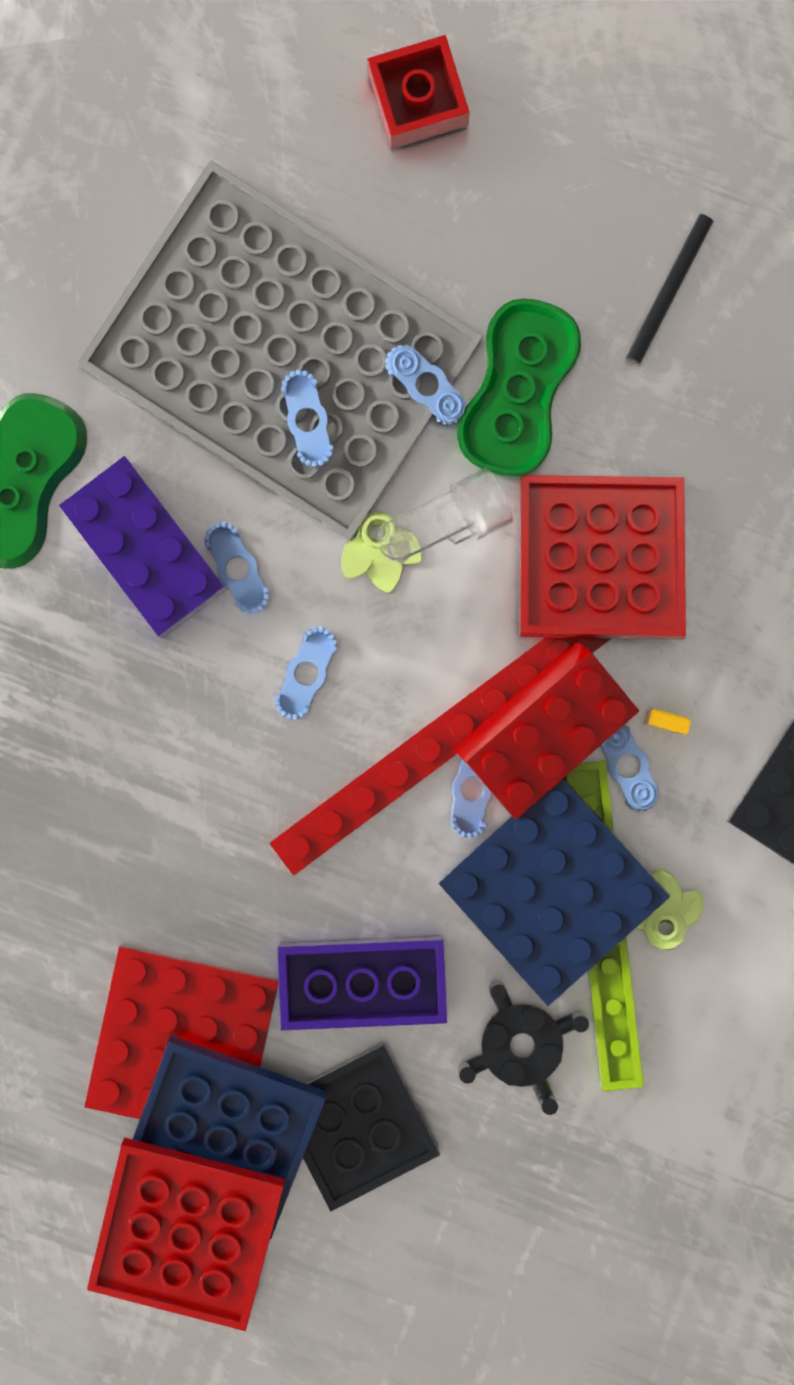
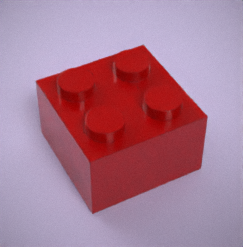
M446 35L367 58L368 76L391 149L469 125L470 111Z

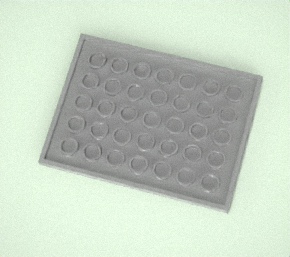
M210 160L77 364L350 541L433 416V413L424 404H419L412 399L407 387L394 375L388 374V370L385 368L387 353L398 345L414 347L430 364L442 369L447 381L453 385L480 344L483 335ZM291 371H307L308 374H312L314 379L317 380L320 405L324 407L327 413L328 424L326 429L329 442L333 446L332 456L322 466H307L306 463L301 462V458L297 457L296 440L287 425V415L289 412L285 395L281 391L282 381L285 380L286 375H290ZM422 373L416 379V389L421 395L432 396L438 390V379L432 373ZM312 409L301 410L295 419L297 427L305 432L315 430L319 424V416Z

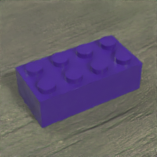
M125 456L59 505L158 637L164 639L227 591L226 587Z
M443 936L280 943L277 947L281 1031L447 1023Z

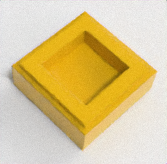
M657 709L647 711L644 725L680 735H688L691 723L687 717Z

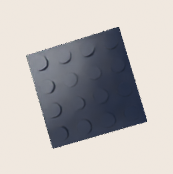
M565 778L557 783L517 820L510 817L438 883L547 1006L553 1003L671 897L665 888Z
M170 1035L133 1140L285 1179L271 1239L324 1105L327 1091Z

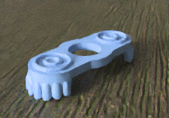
M398 345L392 348L387 353V358L385 359V363H387L385 368L388 370V374L394 375L407 387L412 399L419 404H424L436 416V422H441L443 425L458 422L465 411V401L463 396L447 381L442 369L430 364L414 347ZM422 373H432L438 379V390L432 396H423L416 389V379Z
M291 371L290 375H286L285 380L282 381L281 391L285 395L289 412L287 415V425L296 440L297 457L301 458V462L306 463L307 466H322L332 456L333 446L329 442L326 429L328 424L327 413L324 407L320 405L317 380L314 379L312 374H308L307 371ZM312 409L318 414L319 424L315 430L305 432L297 427L295 419L301 410Z
M223 522L222 524L216 523L212 525L210 530L206 531L207 536H205L204 540L206 542L205 547L209 548L218 565L219 578L229 587L236 601L235 605L237 608H240L242 612L257 613L258 610H262L267 605L269 590L265 588L257 572L256 559L251 553L246 551L238 535V529L234 528L232 524ZM235 557H241L249 564L248 575L239 581L229 578L226 573L228 561Z
M314 627L313 630L309 629L307 633L303 634L301 647L296 657L288 664L286 670L287 678L280 693L275 696L277 700L275 706L283 717L288 719L304 717L305 713L309 712V706L316 691L325 683L327 666L333 653L337 650V642L334 640L335 636L328 629ZM302 662H311L318 669L317 680L311 685H301L295 679V668Z
M625 724L601 745V748L608 760L609 773L613 780L619 783L626 798L625 804L637 812L641 810L647 811L657 803L659 789L650 774L647 756L638 748L630 728ZM625 754H633L640 762L638 774L631 778L623 777L617 770V761Z
M460 759L458 775L452 784L454 800L450 821L452 828L460 836L467 838L478 837L479 833H483V828L487 826L484 822L486 803L490 800L492 794L483 784V793L479 799L469 801L463 797L461 793L462 783L469 777H478Z

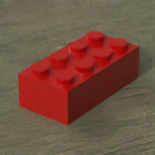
M575 641L456 745L453 750L498 802L517 820L639 712V709L594 654Z

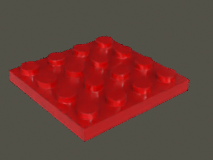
M521 476L520 637L684 640L686 637L684 477Z
M119 946L84 1108L140 1119L170 1035L261 1068L279 979Z
M124 1137L87 1290L246 1331L285 1179Z

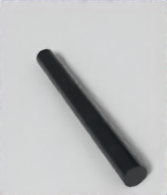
M699 214L626 356L627 360L637 365L641 364L714 222L710 217Z

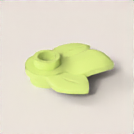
M383 512L369 513L358 528L357 536L344 546L341 557L343 575L346 579H352L366 572L367 577L376 587L389 593L395 588L400 579L402 564L421 562L420 545L411 533L397 529L395 521L389 515ZM378 525L383 528L384 537L381 540H374L370 536L369 532L372 526Z
M660 868L653 876L671 897L638 925L636 929L645 931L647 940L655 948L672 950L683 942L686 928L695 924L701 917L703 899L700 891L693 890L682 893L676 878L670 872ZM663 922L670 923L674 929L673 933L670 935L661 934L658 930L659 924Z

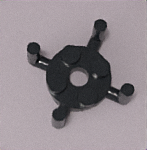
M498 980L493 981L489 985V992L498 1011L491 1016L483 1031L481 1040L482 1054L459 1065V1078L463 1083L469 1084L475 1080L476 1074L489 1069L494 1076L507 1085L518 1087L532 1086L542 1111L547 1115H553L558 1110V1104L547 1082V1078L561 1063L563 1054L562 1035L573 1030L585 1032L589 1028V1021L580 1011L554 1020L549 1013L537 1006L524 1003L512 1004L504 984ZM520 1033L528 1034L534 1041L532 1051L524 1056L514 1054L510 1048L512 1038Z

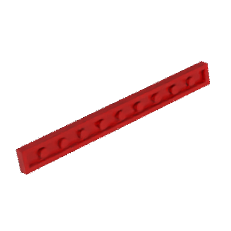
M545 637L269 844L294 876L457 755L453 750L456 745L575 641L593 653L611 639Z

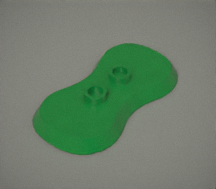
M522 298L505 303L491 318L486 334V374L480 389L465 407L457 427V439L460 450L464 457L477 467L498 475L516 477L535 471L547 457L552 443L551 408L554 395L562 380L575 365L581 348L579 327L574 318L566 311L544 301Z
M24 393L11 399L0 410V568L10 569L23 566L40 551L46 536L48 506L58 484L77 466L86 448V427L82 418L65 403L46 395Z

